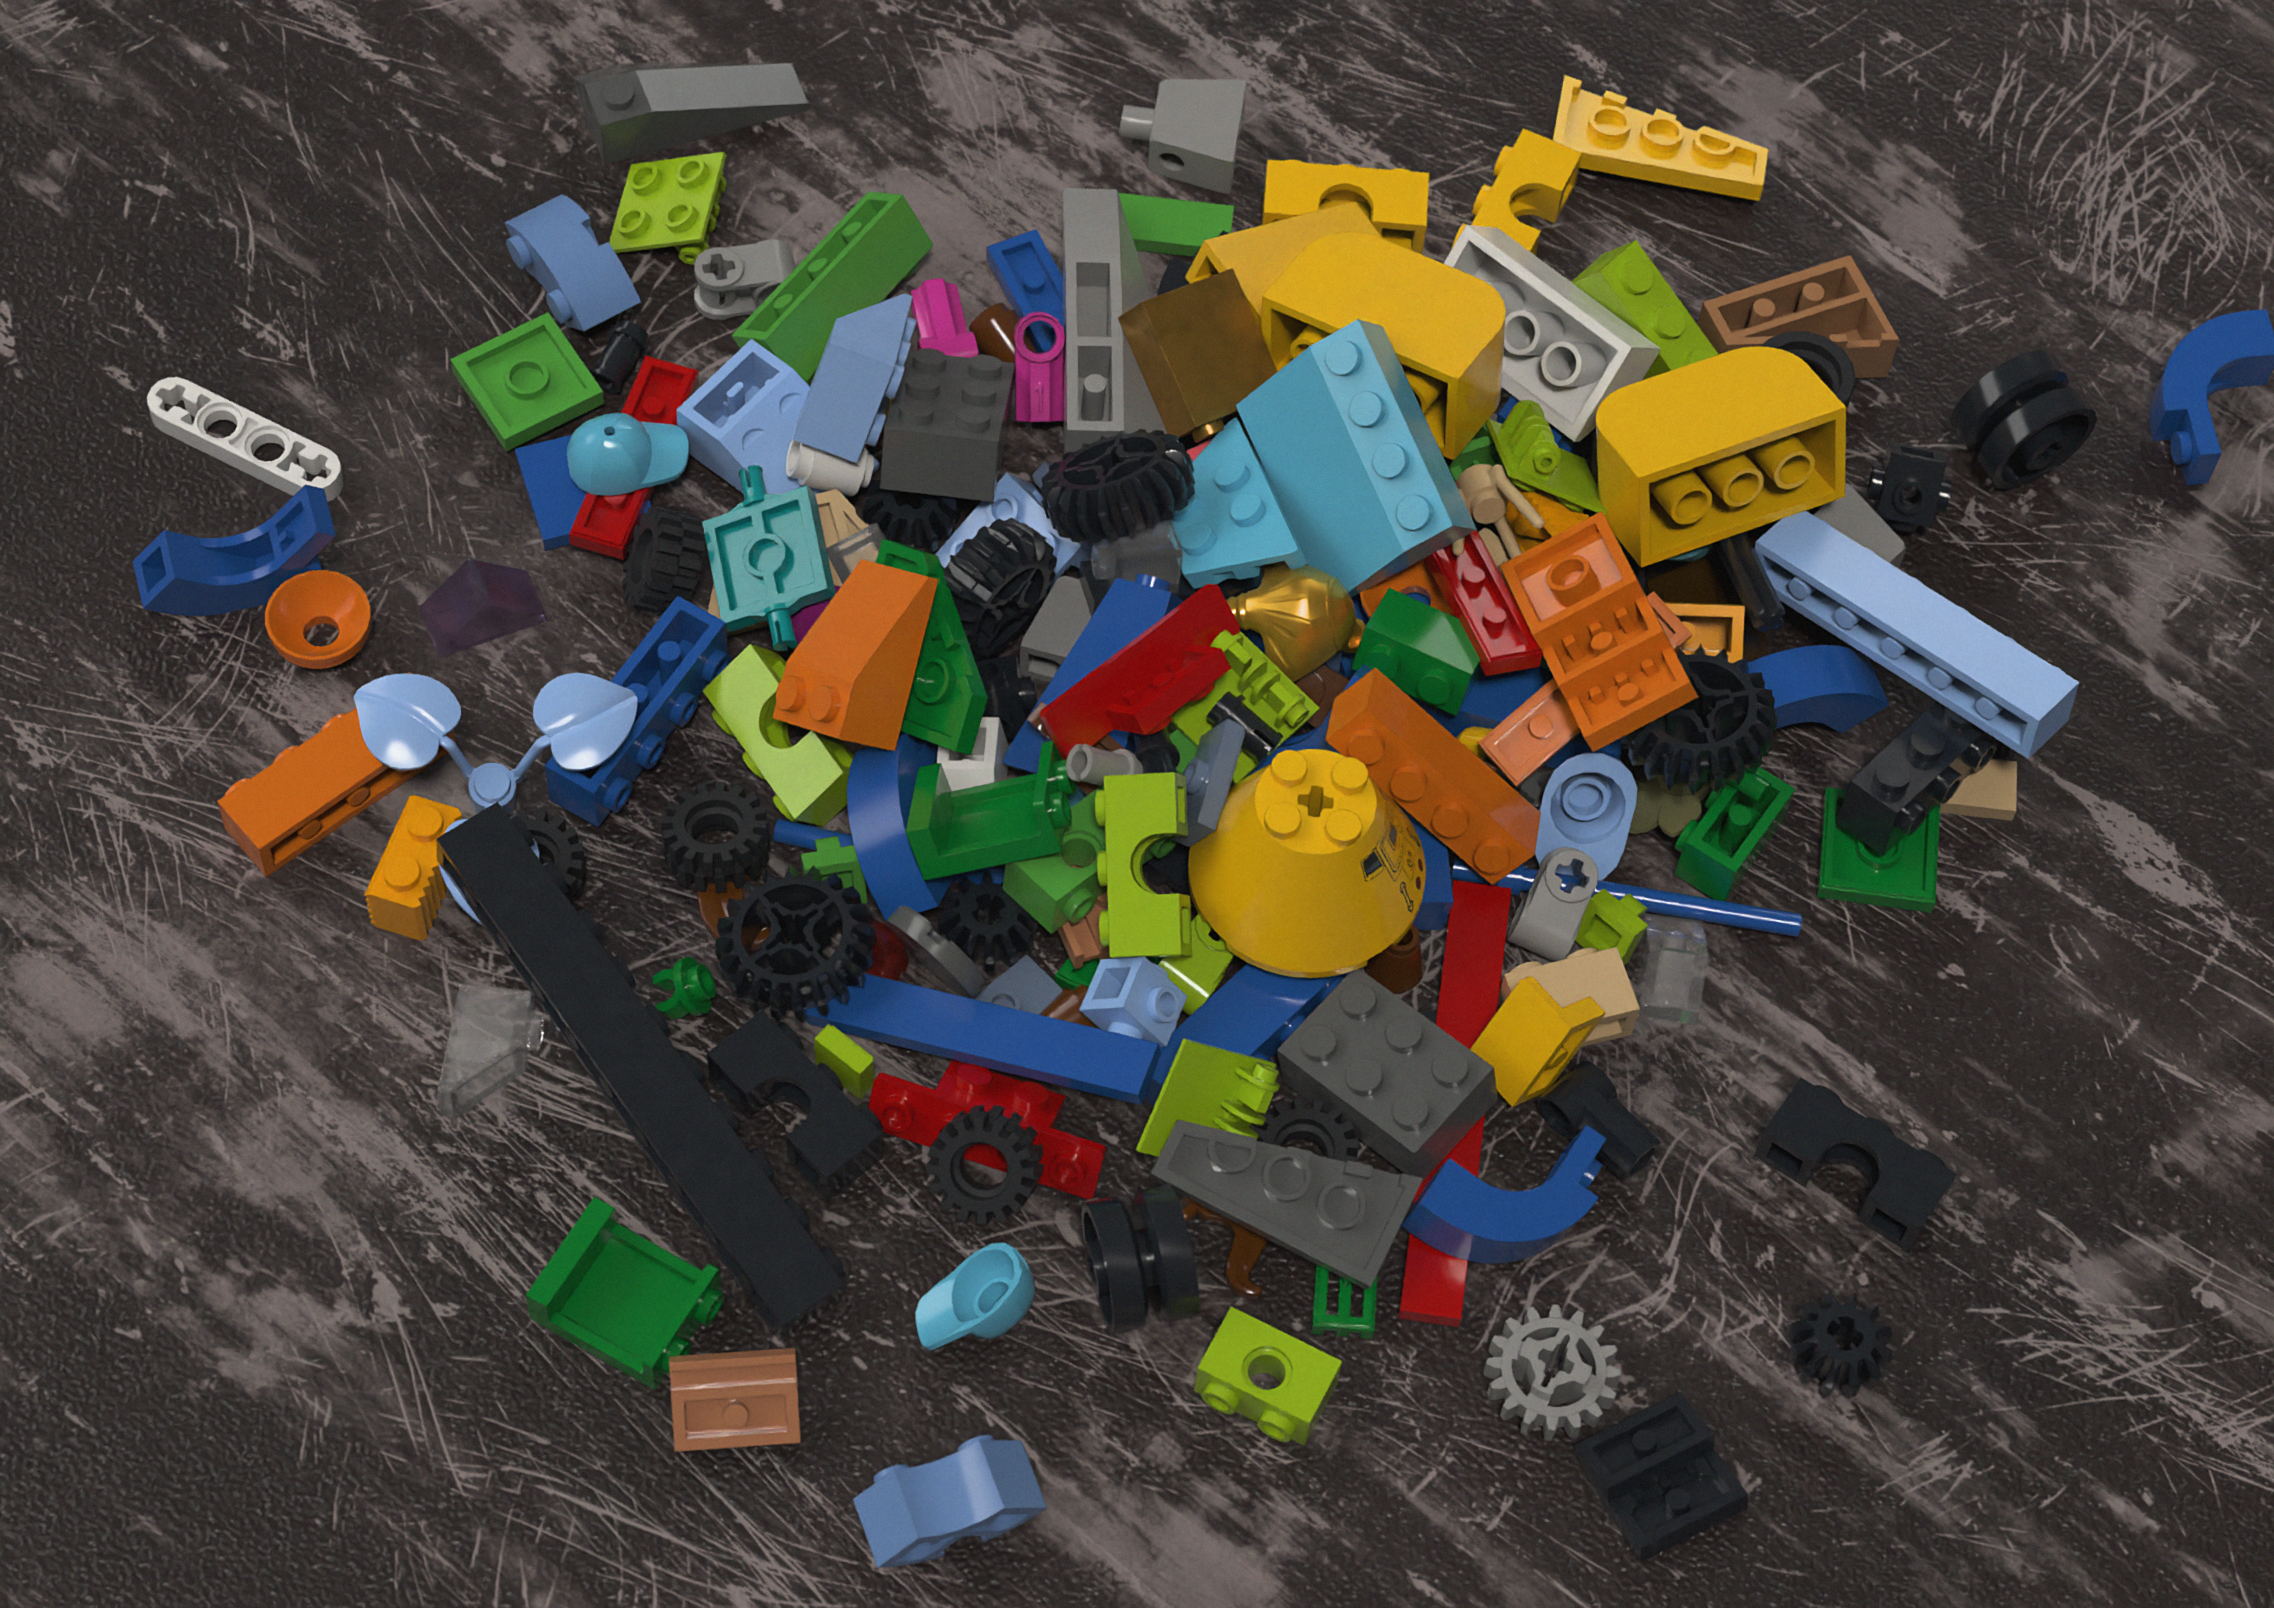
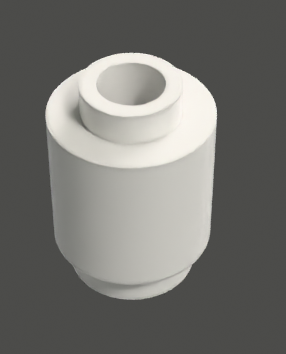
M791 440L786 458L787 476L797 478L800 485H807L808 487L825 491L838 489L843 495L854 496L860 487L866 488L871 480L874 469V457L867 453L866 444H864L857 463L795 440Z

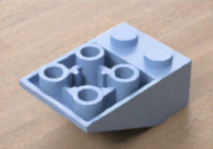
M904 293L836 319L800 412L792 440L855 463L858 462L864 444L875 447L886 418L885 411L890 398L894 399L905 370L904 363L911 345L909 342L917 321L914 318L908 317L912 300L911 295Z
M751 339L676 410L678 427L682 428L687 434L689 454L742 493L743 490L738 472L741 468H745L749 472L747 466L750 465L762 467L767 494H783L803 487L798 483L797 478L787 476L786 458L810 386L793 368ZM875 457L873 474L880 468V463ZM809 487L815 494L826 492L825 490Z

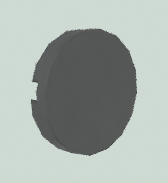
M900 905L886 920L885 924L901 944L956 993L963 997L975 999L986 987L984 984L986 981L983 978L984 974L955 943L952 941L948 942L932 930L931 922L906 905Z

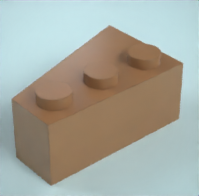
M1851 255L1705 301L1702 304L1697 323L1718 354L1738 348L1762 346L1769 338L1789 331H1808L1825 336L1845 351L1853 363L1855 378L1887 377L1899 343L1898 336Z

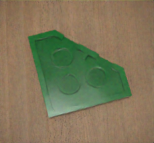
M882 539L875 563L939 579L900 731L955 752L972 754L988 697L951 591L946 586L947 582L944 578L945 574L939 557L898 542Z

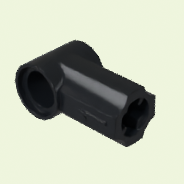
M1582 1060L1537 1099V1106L1541 1115L1559 1135L1567 1139H1573L1588 1125L1607 1138L1596 1156L1622 1181L1629 1177L1632 1178L1659 1149L1661 1141L1617 1100V1092L1611 1080L1600 1068L1589 1061Z

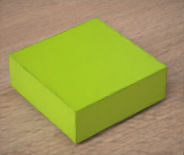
M828 1024L814 1038L815 1065L822 1062L829 1066L837 1075L843 1087L861 1100L873 1086L874 1057L836 1027Z

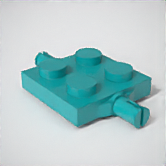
M750 465L747 466L749 472L745 468H741L738 472L744 501L728 513L702 522L721 620L726 622V628L732 632L762 621L769 622L773 649L776 651H787V646L793 649L798 644L795 638L791 615L802 607L832 598L836 593L815 493L806 485L783 494H767L762 467Z

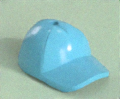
M625 413L604 414L584 422L574 431L567 446L570 477L580 489L592 495H621L673 481L684 472L689 456V440L682 428L671 424L640 422L633 416Z
M991 1243L974 1252L952 1273L937 1283L920 1299L915 1312L917 1331L922 1345L928 1351H932L967 1334L977 1338L994 1339L1016 1325L1029 1311L1035 1296L1034 1278L1022 1255L1014 1247L1006 1243Z

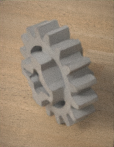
M1552 1304L1548 1318H1540L1539 1313L1532 1306L1526 1310L1523 1326L1510 1317L1505 1321L1502 1331L1505 1337L1494 1335L1488 1351L1494 1357L1487 1358L1484 1367V1376L1495 1379L1489 1385L1487 1396L1489 1400L1504 1398L1505 1403L1500 1413V1417L1503 1420L1510 1419L1516 1414L1523 1418L1520 1433L1527 1435L1534 1425L1543 1426L1545 1441H1552L1556 1428L1564 1427L1566 1433L1573 1439L1578 1437L1581 1420L1595 1428L1603 1414L1600 1408L1611 1409L1617 1394L1611 1387L1617 1386L1621 1376V1369L1608 1365L1614 1362L1617 1348L1615 1345L1600 1347L1599 1342L1604 1331L1601 1325L1592 1327L1588 1331L1581 1327L1584 1316L1583 1312L1578 1310L1572 1315L1570 1321L1561 1319L1559 1305ZM1578 1351L1585 1357L1589 1365L1582 1362ZM1558 1358H1561L1559 1372L1555 1378L1551 1377L1547 1387H1543L1545 1373L1549 1367L1553 1368ZM1515 1379L1522 1382L1527 1396L1518 1387ZM1565 1403L1568 1404L1567 1406L1555 1407Z

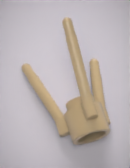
M1488 464L1473 465L1459 475L1456 486L1471 518L1482 524H1495L1511 559L1522 554L1504 515L1509 500L1535 528L1541 529L1545 523L1534 507L1508 480L1503 466L1499 464L1494 466ZM1465 537L1452 543L1453 554L1456 556H1460L1464 552Z

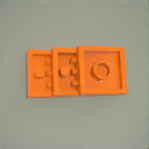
M1602 511L1500 565L1526 623L1538 646L1542 649L1555 681L1564 695L1592 752L1698 698L1673 646Z

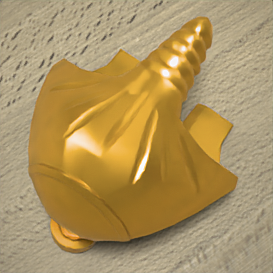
M1285 561L1262 565L1261 585L1257 589L1242 593L1238 597L1232 596L1226 600L1240 628L1244 630L1251 629L1261 634L1265 647L1264 654L1293 683L1333 658L1340 651L1356 653L1366 626L1362 620L1356 618L1354 603L1341 582L1335 576L1332 577L1328 573L1308 565L1296 569H1290Z

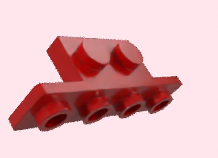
M1208 583L1040 711V718L1063 759H1067L1069 752L1075 745L1088 744L1093 746L1114 729L1141 735L1154 734L1165 728L1172 721L1171 715L1184 704L1196 701L1214 689V681L1230 670L1231 666L1222 649L1210 647V645L1224 630L1229 631L1233 636L1240 632V626L1217 584Z
M953 1059L936 1089L882 1072L878 1073L873 1082L868 1108L877 1116L885 1133L931 1148V1145L947 1123H950L954 1116L964 1110L967 1114L973 1106L984 1104L985 1112H989L994 1105L1005 1107L1003 1116L1010 1118L1015 1111L1023 1117L1018 1124L1023 1130L1032 1125L1037 1133L1032 1140L1034 1145L1042 1143L1044 1154L1039 1163L1044 1164V1169L1037 1183L1085 1199H1092L1097 1190L1106 1147L1103 1144L1054 1129L1062 1115L1065 1095L1047 1090L1044 1086L1035 1082H1022L992 1072L986 1067ZM975 1144L966 1149L964 1159L1007 1173L1006 1159L994 1146Z

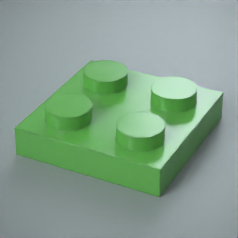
M549 312L450 359L453 374L506 452L604 404L602 389Z

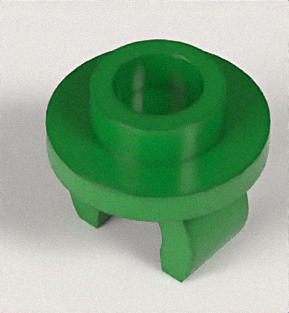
M684 957L674 963L673 969L662 970L652 977L653 984L665 992L675 988L674 994L669 1000L656 1004L657 1009L666 1018L675 1020L684 1017L688 1012L694 1016H700L710 1011L712 998L716 994V986L710 970L705 965H699L691 957Z

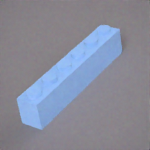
M1803 511L1782 518L1756 541L1754 549L1780 601L2027 759L2068 722L2079 686L2078 681L2065 674L2060 668L2049 664L2025 649L2012 638L2003 635L1971 615L1964 608L1955 605L1928 588L1918 579L1909 576L1877 556L1872 550L1861 546L1834 529L1824 520L1818 519L1807 511Z

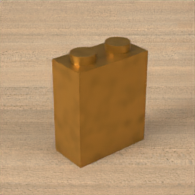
M1233 268L1145 300L1118 317L1167 433L1176 435L1178 439L1192 434L1195 443L1210 438L1224 430L1225 425L1223 421L1237 416L1241 424H1244L1236 405L1278 372Z

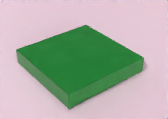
M1826 787L1822 796L1816 897L1932 913L1936 904L1940 804L1926 816L1921 826L1912 835H1905L1893 848L1882 856L1837 824L1847 790Z

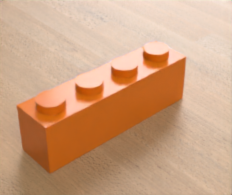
M1376 667L1334 699L1325 741L1343 756L1356 758L1364 763L1368 770V775L1393 800L1491 885L1535 855L1541 812Z
M357 708L347 714L341 713L332 717L319 733L300 746H291L282 751L275 758L273 764L254 777L237 781L217 803L225 830L267 877L442 758L448 752L439 745V750L434 760L417 770L400 771L389 768L378 761L368 750L362 737ZM453 729L446 736L456 743Z

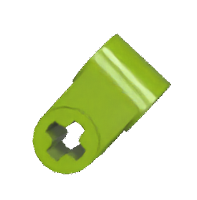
M1199 914L1191 922L1192 956L1163 957L1158 964L1168 973V979L1187 995L1182 1011L1189 1016L1211 997L1223 979V973L1236 956L1226 948V941L1222 938L1216 941L1209 936L1213 928L1207 921L1203 922Z

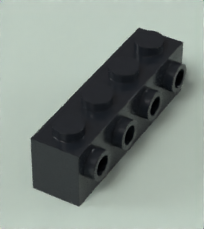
M1936 701L1850 780L1837 824L1884 856L1905 835H1912L1940 803L1945 804L1956 793L1962 781L1973 770L1976 772L1981 771L1991 760L1995 751L2004 743Z

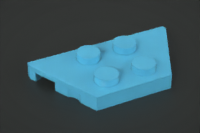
M1235 417L1224 426V430H1221L1192 462L1195 470L1192 472L1195 480V494L1188 500V505L1183 510L1175 511L1174 517L1171 520L1160 521L1183 575L1193 589L1203 587L1208 583L1219 584L1221 581L1229 578L1241 580L1259 576L1260 565L1285 561L1290 569H1296L1308 564L1251 440L1238 418Z

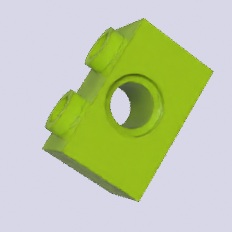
M1231 1306L1197 1368L1194 1391L1201 1394V1398L1207 1405L1221 1413L1234 1414V1412H1237L1257 1422L1258 1428L1275 1440L1281 1442L1293 1440L1305 1446L1338 1384L1343 1361ZM1259 1373H1267L1274 1376L1281 1385L1274 1389L1265 1390L1255 1386L1250 1378Z

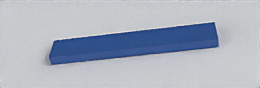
M864 973L866 978L864 988L847 986L850 995L847 1005L833 998L828 1001L829 1011L826 1017L817 1011V1007L806 1009L807 1015L805 1017L809 1025L825 1028L829 1024L836 1027L842 1033L1142 1105L1162 1054L1159 1043L866 973Z

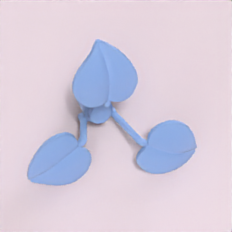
M408 673L387 675L365 684L354 695L363 740L368 750L378 761L389 768L400 771L417 770L434 760L438 753L439 745H441L460 768L462 776L469 781L470 805L476 814L498 802L505 813L509 815L516 804V784L524 780V774L542 750L551 745L552 755L556 763L567 771H584L603 764L617 752L626 740L633 727L637 712V696L628 688L591 674L570 673L556 677L540 690L533 707L535 725L545 735L534 742L516 768L510 771L507 767L498 763H486L478 768L470 765L456 743L446 736L460 721V704L448 687L431 677ZM468 819L455 821L447 828L445 833ZM534 840V845L531 849L539 858V850ZM439 864L443 880L452 897L470 917L482 925Z

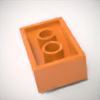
M861 559L787 660L783 678L776 690V705L772 718L840 740L895 751L939 579Z

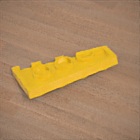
M1565 75L1553 141L1583 152L1579 168L1760 201L1768 156L1767 148L1706 126L1701 127L1697 131L1683 127L1676 120V115L1660 109H1656L1654 115L1647 114L1626 106L1627 97L1610 91H1606L1603 97L1581 89L1582 81Z

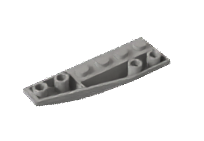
M1063 188L1064 454L1081 449L1083 443L1091 444L1099 441L1101 436L1108 438L1116 436L1121 431L1129 434L1139 429H1145L1148 433L1154 430H1162L1165 434H1168L1118 320V317L1139 303L1152 298L1117 189Z

